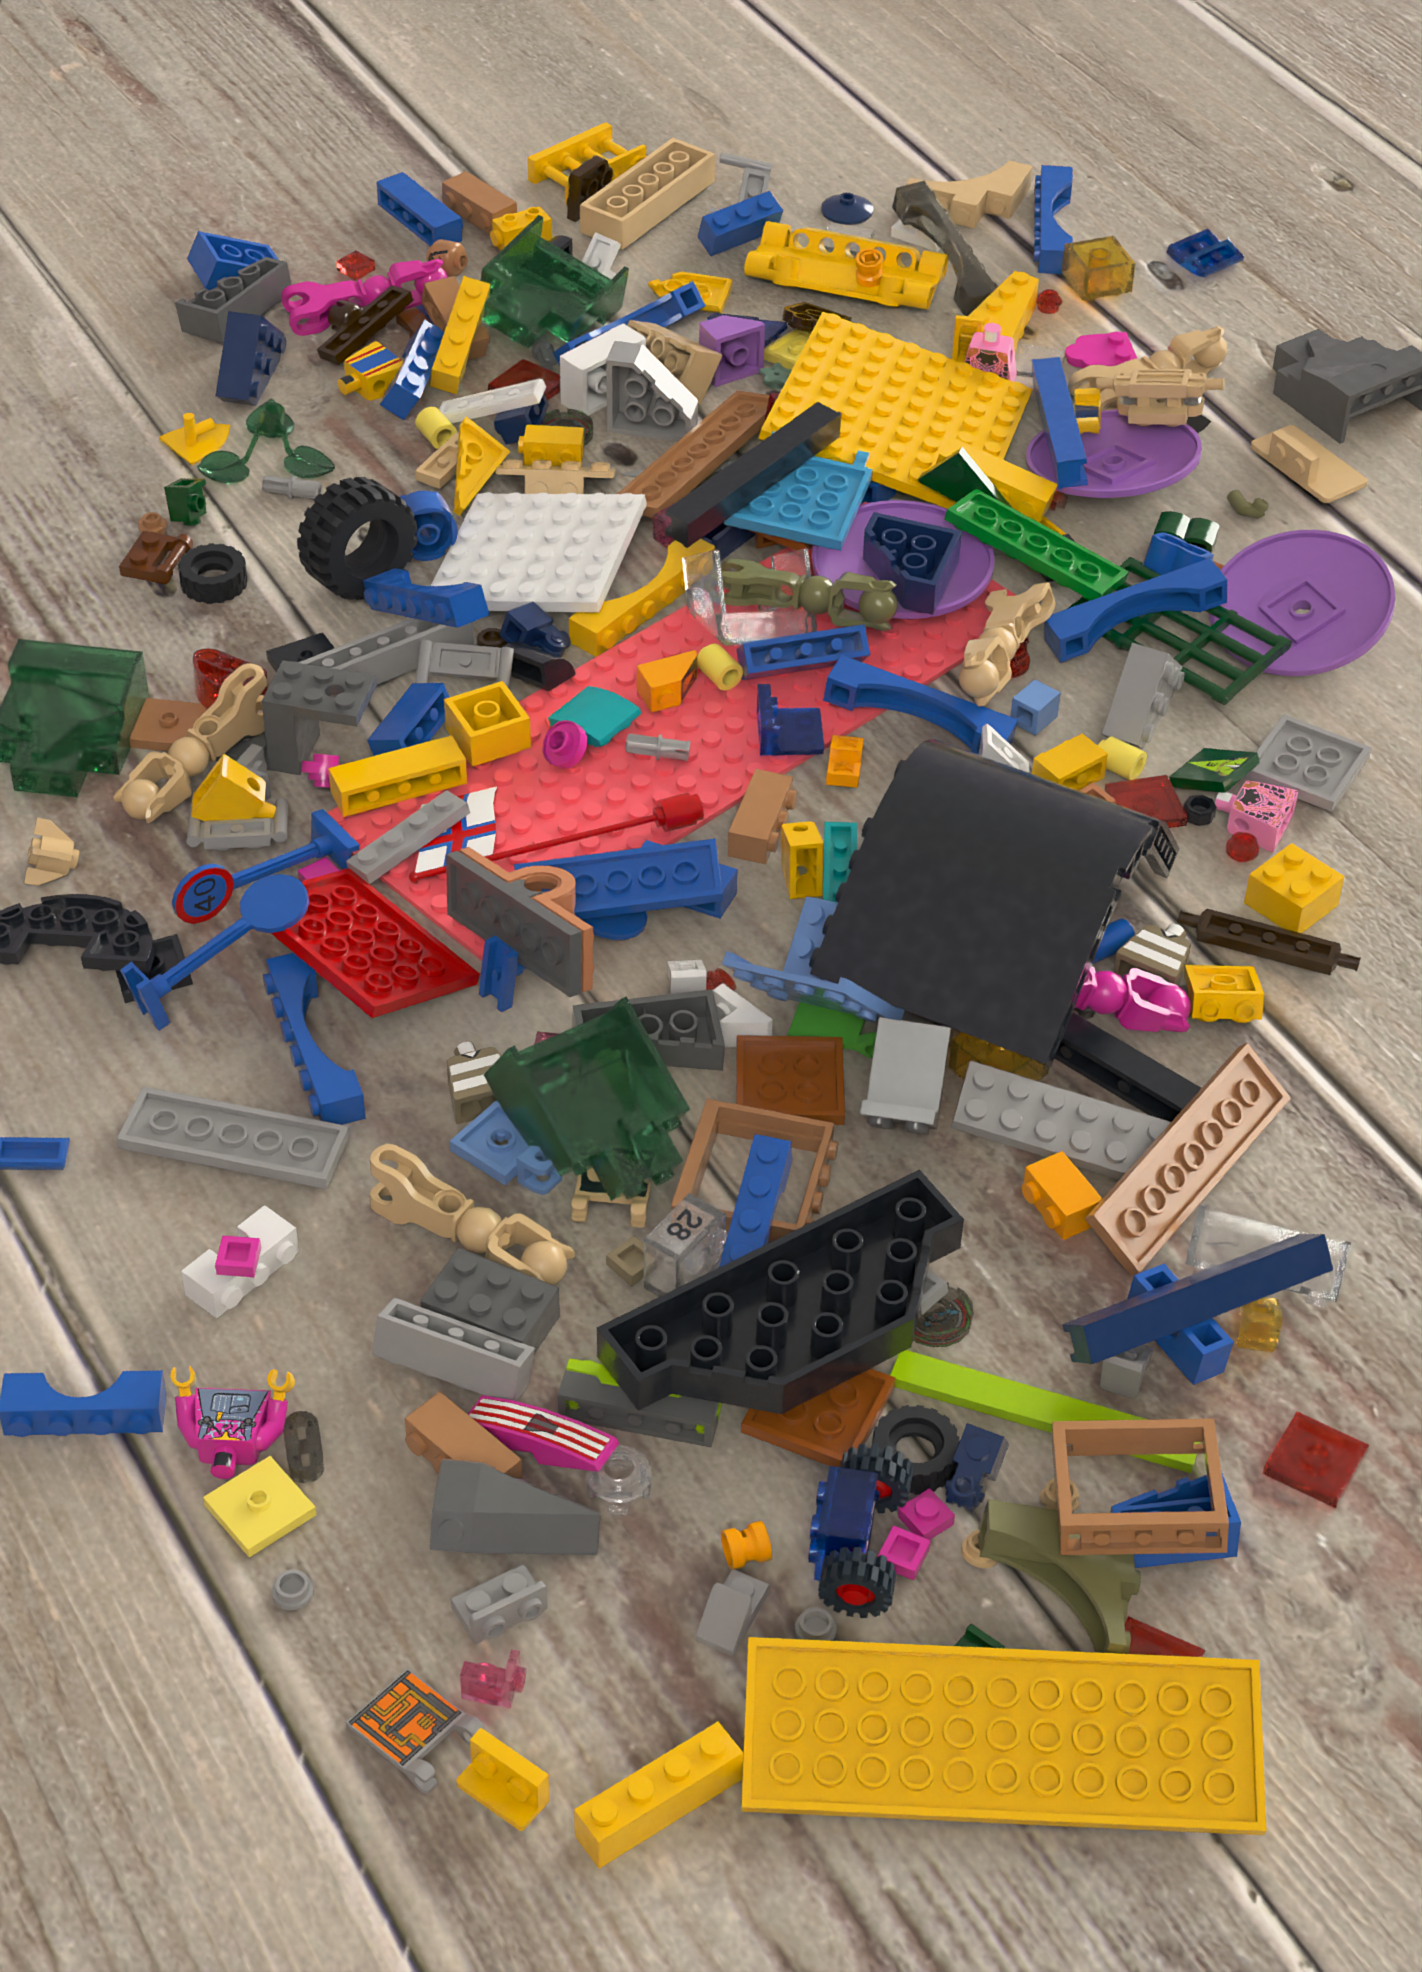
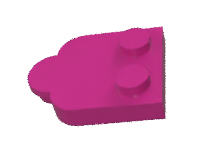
M1114 331L1105 334L1082 335L1076 339L1075 344H1071L1065 349L1067 362L1074 367H1081V369L1090 365L1116 366L1132 359H1138L1127 332Z

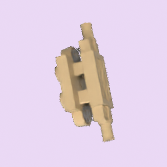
M1133 369L1132 373H1118L1114 377L1097 376L1096 389H1113L1115 396H1120L1117 400L1118 412L1121 415L1128 416V424H1137L1142 427L1152 424H1165L1168 427L1186 425L1188 417L1202 414L1205 399L1202 395L1207 390L1224 391L1225 387L1224 378H1207L1206 374L1191 373V369Z

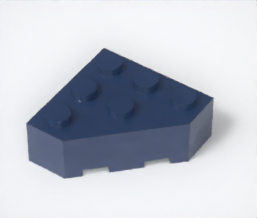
M228 311L215 396L225 402L256 406L280 362L281 353L285 352L286 338L284 333L261 315Z
M873 512L864 530L863 560L880 580H891L897 584L892 589V592L896 595L897 601L904 609L934 615L959 563L962 531Z

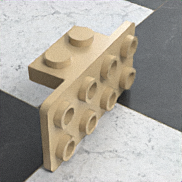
M1294 425L1285 426L1257 438L1251 443L1252 450L1323 503H1331L1367 486L1368 480L1366 477Z
M506 459L502 465L496 468V474L525 475V494H584V477L614 478L616 468H610V463L592 462L591 467H581V462L563 461L561 466H552V461L534 460L532 465H523V460Z

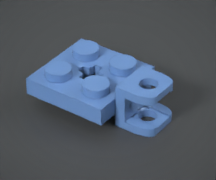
M498 1099L449 1141L451 1152L503 1185L509 1183L517 1175L518 1183L532 1192L546 1195L562 1181V1171L556 1166L562 1161V1153L552 1144L553 1133ZM505 1139L508 1140V1144L496 1145L494 1142L495 1140L499 1142ZM540 1175H547L550 1177V1179L547 1181H539L537 1180V1177Z

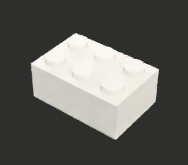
M621 324L560 355L561 404L582 418L607 406L606 359L614 341L643 344L646 347V337L625 324Z

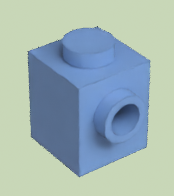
M1034 679L1013 697L1011 717L1018 719V727L1037 735L1058 717L1061 692Z

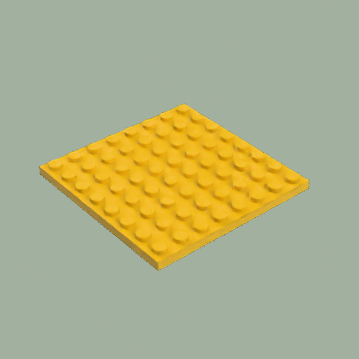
M822 312L764 422L758 439L765 440L772 434V431L776 432L816 402H820L834 411L842 413L840 437L814 456L853 465L858 450L869 452L866 466L869 469H873L871 481L948 509L957 502L921 484L918 481L920 475L936 464L939 453L950 437H954L1004 460L1033 389L1026 387L1020 382H1012L999 377L993 372H985L972 367L968 363L947 358L941 353H934L920 348L914 343H907L893 338L890 334L871 330L863 324L844 320L836 314Z

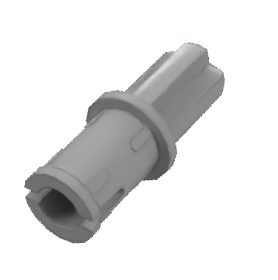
M268 475L263 478L262 489L266 492L286 494L290 499L294 497L314 499L319 493L322 494V483L319 481L297 479L294 475L290 478Z
M628 734L625 749L628 753L656 756V760H659V757L688 762V751L691 741L662 738L661 734H659V737Z

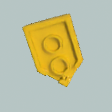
M682 271L672 274L670 279L661 282L659 279L648 282V286L661 298L693 281L706 305L698 311L722 314L733 285V279Z

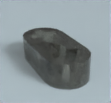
M307 1411L291 1413L286 1417L283 1429L288 1470L290 1476L295 1481L311 1483L319 1479L324 1472V1458L318 1420L312 1413ZM298 1428H305L306 1439H298ZM309 1454L310 1466L302 1467L301 1455Z

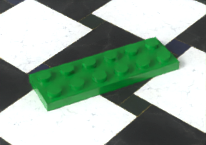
M978 489L973 490L948 508L944 520L953 524L958 530L966 531L979 538L982 543L999 549L1009 558L1019 560L1030 566L1033 571L1042 573L1055 580L1060 586L1070 588L1081 594L1088 601L1115 591L1126 581L1129 571Z

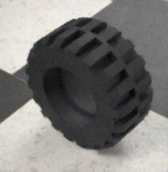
M366 477L346 478L340 480L338 485L333 483L326 487L324 494L319 493L313 499L315 503L312 507H307L304 516H306L305 520L300 522L298 532L301 534V537L297 538V549L300 551L299 559L301 564L304 565L305 571L336 596L339 595L343 599L348 600L365 599L363 580L393 568L405 570L404 567L407 562L411 563L414 556L412 549L417 544V536L414 535L417 532V525L411 508L406 505L403 499L385 486ZM370 521L369 530L364 541L355 551L345 556L346 546L351 536L359 527Z

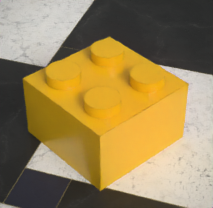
M503 681L444 699L446 730L450 736L454 737L460 750L472 767L531 748L530 717Z
M1291 843L1249 874L1244 904L1281 928L1303 933L1338 906L1345 876Z

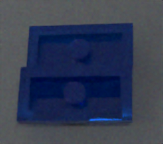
M1209 228L1170 244L1166 251L1180 266L1201 277H1206L1244 259V255L1229 239L1220 242Z

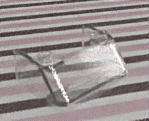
M800 549L771 557L772 569L792 572L800 577L802 575H806L807 578L811 577L808 549ZM719 550L682 558L688 610L723 645L740 646L744 642L817 631L816 615L806 612L801 606L797 610L794 609V606L779 608L758 605L759 612L726 613ZM781 585V589L785 594L793 595V591L789 586Z
M1199 1205L1185 1264L1194 1267L1193 1274L1292 1236L1307 1233L1210 1210L1207 1206ZM1326 1238L1334 1270L1284 1290L1306 1295L1304 1303L1327 1308L1328 1301L1336 1303L1351 1242L1344 1240L1339 1242Z

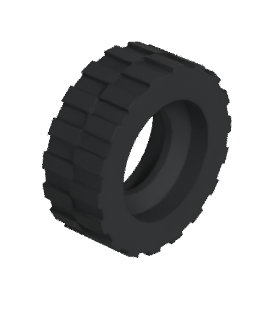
M220 543L199 545L183 554L181 561L178 563L182 592L188 598L196 600V602L212 604L230 601L237 595L239 596L247 586L245 558L235 547ZM210 570L226 571L225 574L216 577L199 575Z
M906 1405L900 1409L889 1411L888 1415L880 1418L878 1426L874 1428L872 1443L879 1444V1449L884 1450L886 1445L892 1447L893 1454L896 1453L898 1441L905 1437H921L932 1442L935 1454L931 1460L923 1463L911 1462L913 1475L910 1493H914V1495H919L929 1488L935 1492L937 1488H943L947 1480L952 1479L957 1467L953 1462V1458L960 1442L955 1425L949 1422L950 1419L946 1415H941L938 1413V1410L933 1408H924L922 1405L913 1407Z

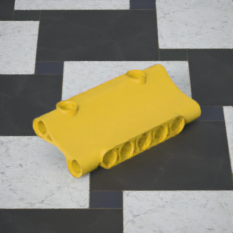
M767 221L763 228L760 245L756 250L750 251L746 257L744 273L745 276L771 280L777 285L827 292L874 301L888 306L899 307L903 305L928 310L939 283L945 277L948 267V254L924 250L922 255H920L919 251L912 246L810 227L800 228L792 233L790 225ZM801 233L808 236L809 243L806 248L799 244L798 238ZM826 238H830L834 242V250L832 252H828L824 247ZM852 242L859 245L860 251L866 248L877 249L878 247L885 250L886 258L882 266L883 274L877 286L864 287L856 281V257L849 251ZM903 252L909 253L912 257V263L909 267L904 266L901 262Z

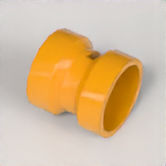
M866 248L857 253L856 281L861 286L874 287L880 283V278L883 274V255L880 251Z
M761 1520L749 1523L742 1531L734 1527L721 1531L722 1548L730 1570L743 1568L750 1561L762 1563L772 1559L769 1535Z

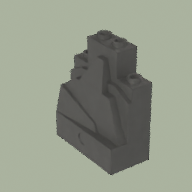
M1316 329L1276 346L1273 369L1277 374L1273 394L1339 444L1345 441L1349 418L1403 397L1419 410H1422V352L1413 345L1396 351L1382 346L1375 340H1366L1362 336L1346 342L1331 338L1322 330Z

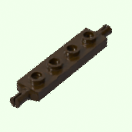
M1206 909L1201 915L1181 910L1177 920V924L1196 928L1198 941L1331 975V972L1337 966L1357 971L1361 957L1341 953L1340 943L1211 909Z

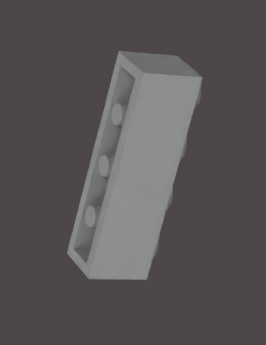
M393 1298L377 1316L372 1354L384 1358L390 1363L400 1364L417 1370L426 1376L436 1377L453 1383L465 1390H472L490 1397L517 1401L529 1386L535 1348Z

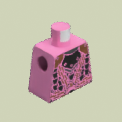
M988 323L984 326V333L975 332L973 334L965 363L985 372H993L999 377L1014 382L1017 374L1014 340L1011 337L1000 335V325Z
M1249 780L1243 784L1238 795L1219 792L1215 805L1217 810L1229 813L1227 825L1229 833L1267 851L1274 852L1294 815L1298 791Z

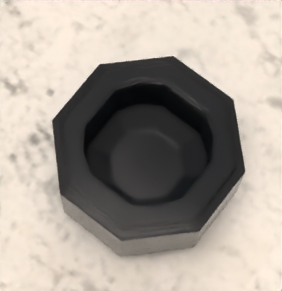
M1201 794L1189 796L1183 806V815L1186 821L1197 826L1207 825L1215 818L1217 807L1213 799Z

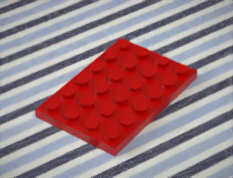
M350 868L301 881L309 897V906L305 915L290 928L271 933L371 1018L475 986L480 975L478 971Z

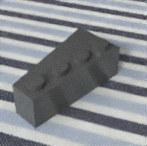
M265 257L239 270L238 277H225L217 281L218 287L206 292V289L203 288L194 292L195 298L187 302L183 298L176 301L175 305L181 331L210 339L217 343H224L228 311L262 316L274 305L282 302L281 293L283 289L292 285L287 262Z
M712 989L573 1005L572 1033L577 1059L593 1060L597 1054L604 1050L616 1049L625 1059V1063L723 1071L725 1043Z

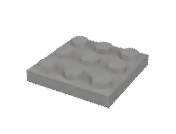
M1283 714L1256 751L1259 755L1260 763L1243 778L1297 790V799L1332 812L1370 758L1372 747Z

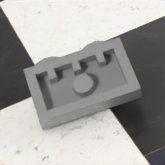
M522 1564L451 1598V1608L475 1645L485 1639H494L500 1636L506 1629L522 1621H531L547 1610V1587L543 1581L536 1583L525 1565Z

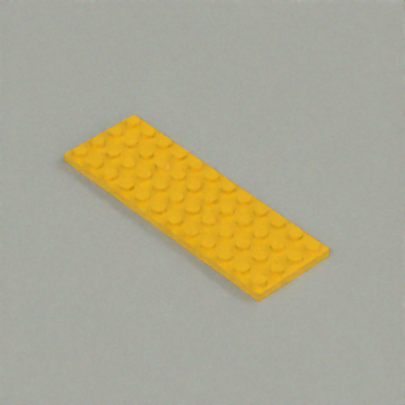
M748 1637L741 1812L1265 1835L1267 1827L1260 1660Z

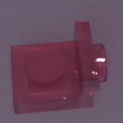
M511 1649L506 1669L486 1662L477 1664L464 1661L460 1673L461 1699L511 1708L515 1692L522 1693L526 1680L527 1669L526 1667H521L520 1651Z

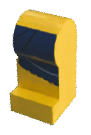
M1074 389L1075 416L1080 434L1084 432L1099 434L1101 429L1100 389Z

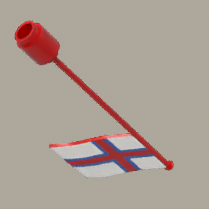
M498 787L457 796L468 803L470 814L419 849L416 870L409 874V879L412 883H418L417 880L446 873V854L466 847L472 848L490 861H496L654 821L657 827L662 826L663 830L668 832L696 825L697 821L703 820V806L698 794L690 795V793H684L657 800V807L653 808V815L494 854L497 836L494 801Z

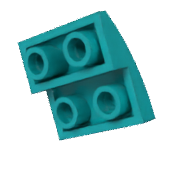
M587 686L548 717L550 726L563 720L572 721L580 725L585 730L587 744L601 747L608 744L611 738L618 732L629 727L631 722L642 713L635 704L613 692Z

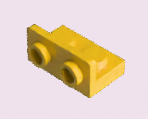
M480 1728L470 1739L471 1763L456 1779L457 1787L517 1830L524 1831L550 1802L549 1775Z

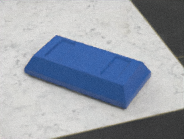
M0 1137V1170H63L66 1164L70 1138Z

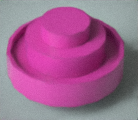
M568 720L559 721L551 726L543 740L542 751L545 759L550 764L562 769L571 768L577 764L584 756L587 748L585 730L580 725Z
M313 753V762H301V772L308 773V779L314 780V786L330 788L328 768L342 764H339V756Z

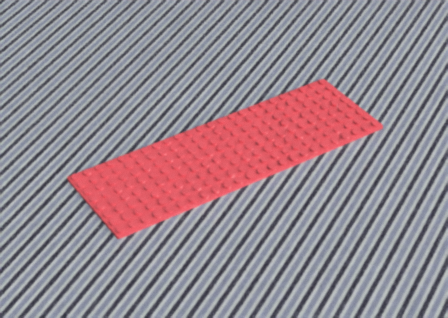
M813 546L806 554L786 547L760 562L766 568L792 572L800 577L802 575H806L807 578L816 576L812 566ZM991 579L988 587L978 598L953 612L920 619L892 618L888 621L892 629L888 631L866 627L870 656L863 663L917 683L928 685L963 663L968 640L979 639L991 614L986 607L985 600L992 591L1006 588ZM722 585L716 587V589L723 594H726L730 591L722 587ZM781 585V589L785 594L793 595V591L789 586ZM1006 589V590H1007V595H1006V596H1015V595H1016V594H1014L1013 592H1011V591H1009L1008 589ZM706 593L574 669L575 676L552 690L546 691L541 688L519 701L521 707L530 717L531 748L473 767L466 759L467 784L343 817L338 806L327 813L360 844L359 850L351 853L352 857L411 814L418 811L421 805L429 803L446 790L456 796L498 787L494 801L497 832L494 854L650 816L653 815V808L657 807V800L684 793H690V795L698 794L703 806L704 819L697 821V824L665 832L662 826L657 827L654 821L492 862L505 871L512 872L515 871L514 864L641 848L646 840L661 845L674 844L741 802L755 769L786 774L829 747L832 735L846 736L888 709L855 707L853 711L823 701L827 677L834 666L747 680L741 679L735 687L726 691L720 690L697 667V679L681 705L651 712L637 691V665L693 650L697 652L698 657L700 650L710 644H719L738 662L736 649L744 642L842 628L831 622V616H828V611L823 614L813 615L806 612L801 606L798 610L794 609V606L788 608L764 605L732 606L716 603ZM843 603L844 609L860 613L859 610ZM587 686L613 692L640 708L642 714L635 718L629 727L613 736L608 744L601 747L587 744L584 756L571 768H558L545 759L542 751L543 740L551 728L548 717ZM628 734L659 737V734H661L662 738L691 741L688 751V762L659 757V760H656V756L628 753L625 749ZM419 850L379 877L382 882L479 960H483L485 940L447 915V874L443 873L417 880L418 883L410 881L409 874L416 870Z

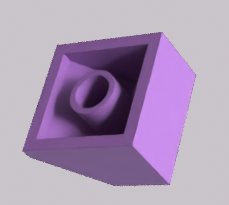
M723 315L699 323V344L723 355L711 381L714 387L758 374L760 368H764L765 324L763 322Z

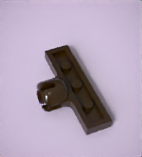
M391 285L367 306H360L348 300L337 301L336 305L331 306L328 313V321L330 324H333L332 330L336 331V333L317 348L320 358L337 365L344 362L354 351L364 345L368 339L383 329L390 320L403 312L414 301L411 291Z

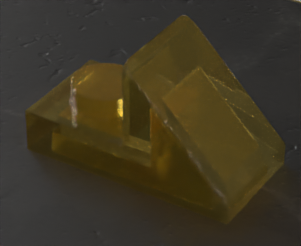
M1264 1297L1239 1307L1240 1323L1237 1347L1274 1352L1283 1322L1279 1299Z

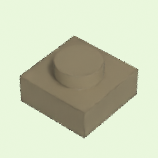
M632 1236L606 1255V1265L633 1286L659 1267V1256L637 1237Z

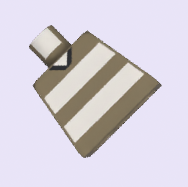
M1152 924L1146 925L1116 952L1113 972L1123 978L1130 969L1137 968L1159 976L1168 983L1179 986L1184 975L1185 965L1188 964L1191 942L1185 938L1186 932L1180 925L1170 924L1166 930Z
M463 1042L455 1048V1056L447 1060V1076L456 1124L474 1120L497 1099L513 1109L522 1107L521 1082L496 1048L487 1047L476 1050L471 1042Z

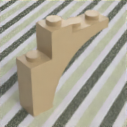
M1008 160L1006 164L996 171L968 180L940 182L909 178L906 182L905 206L921 210L926 206H930L934 213L950 216V223L975 228L985 213L1010 219L1031 189L1033 166Z

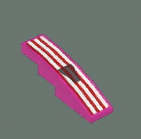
M482 1395L468 1412L471 1418L507 1448L531 1452L538 1464L599 1472L619 1445L616 1437L585 1423L547 1409L514 1400Z

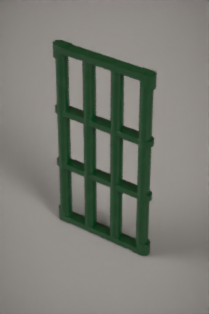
M1129 557L1120 565L1121 568L1129 571V573L1131 572L1146 581L1161 576V574L1144 566L1142 562L1133 557ZM1124 582L1121 586H1119L1116 589V591L1122 590L1132 585L1128 584L1127 582ZM1082 597L1068 608L1088 602V600ZM1221 605L1205 610V612L1219 618L1212 626H1208L1181 611H1162L1148 613L1143 617L1138 616L1125 621V623L1132 627L1123 634L1111 629L1102 636L1114 643L1117 648L1129 651L1132 643L1142 645L1134 639L1144 632L1176 649L1180 653L1174 659L1182 666L1181 671L1185 673L1183 681L1212 696L1213 700L1222 705H1226L1237 693L1276 659L1287 652L1292 645L1290 639L1282 635H1276L1243 618L1236 611L1228 610ZM1163 615L1200 636L1192 643H1189L1153 623ZM1229 625H1232L1273 648L1263 655L1221 632ZM1211 641L1253 663V665L1243 672L1202 650V648ZM1192 658L1234 682L1226 689H1223L1184 668L1183 665Z

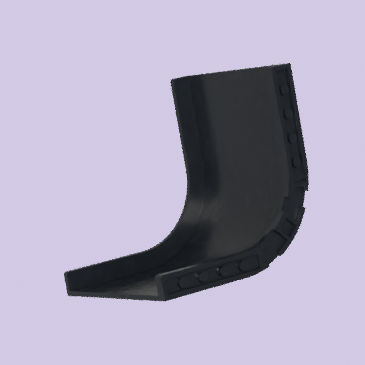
M926 740L906 760L901 759L894 773V779L884 794L874 817H868L864 823L861 834L864 840L860 849L855 850L850 858L848 868L851 872L847 882H842L838 888L835 898L838 904L834 914L829 915L824 923L822 934L825 937L821 947H816L811 955L809 967L812 969L810 974L818 979H825L836 984L839 983L840 977L846 978L892 1006L1051 1067L1102 937L1121 896L1122 890L1117 889L1121 879L1129 880L1135 869L1140 864L1141 855L1146 858L1154 874L1168 878L1180 848L1167 823L1163 820L939 740Z

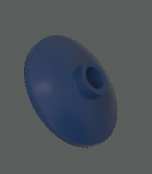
M842 193L825 199L821 205V212L826 219L832 222L852 225L868 220L873 214V205L864 197L852 193Z

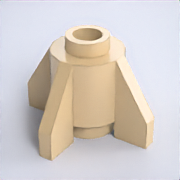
M37 817L33 834L41 835V839L33 837L28 848V864L35 865V868L27 867L24 878L25 884L35 886L68 875L69 869H76L79 857V850L74 849V841L51 820Z

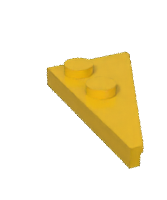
M467 416L459 427L453 510L458 516L462 514L496 471V468L510 453L506 447Z

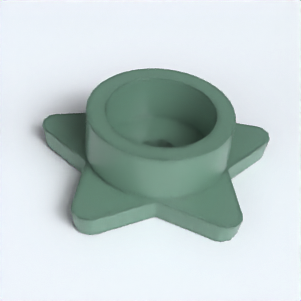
M775 363L771 368H760L759 373L765 377V385L773 389H781L792 370L783 368L780 363Z

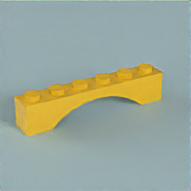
M699 539L688 548L676 540L669 544L668 555L663 568L647 585L623 597L604 601L599 613L576 612L568 618L571 644L595 657L611 649L617 642L631 634L645 621L651 619L656 613L671 604L684 592L690 590L704 577L710 575L714 571L716 564L715 546L702 539Z

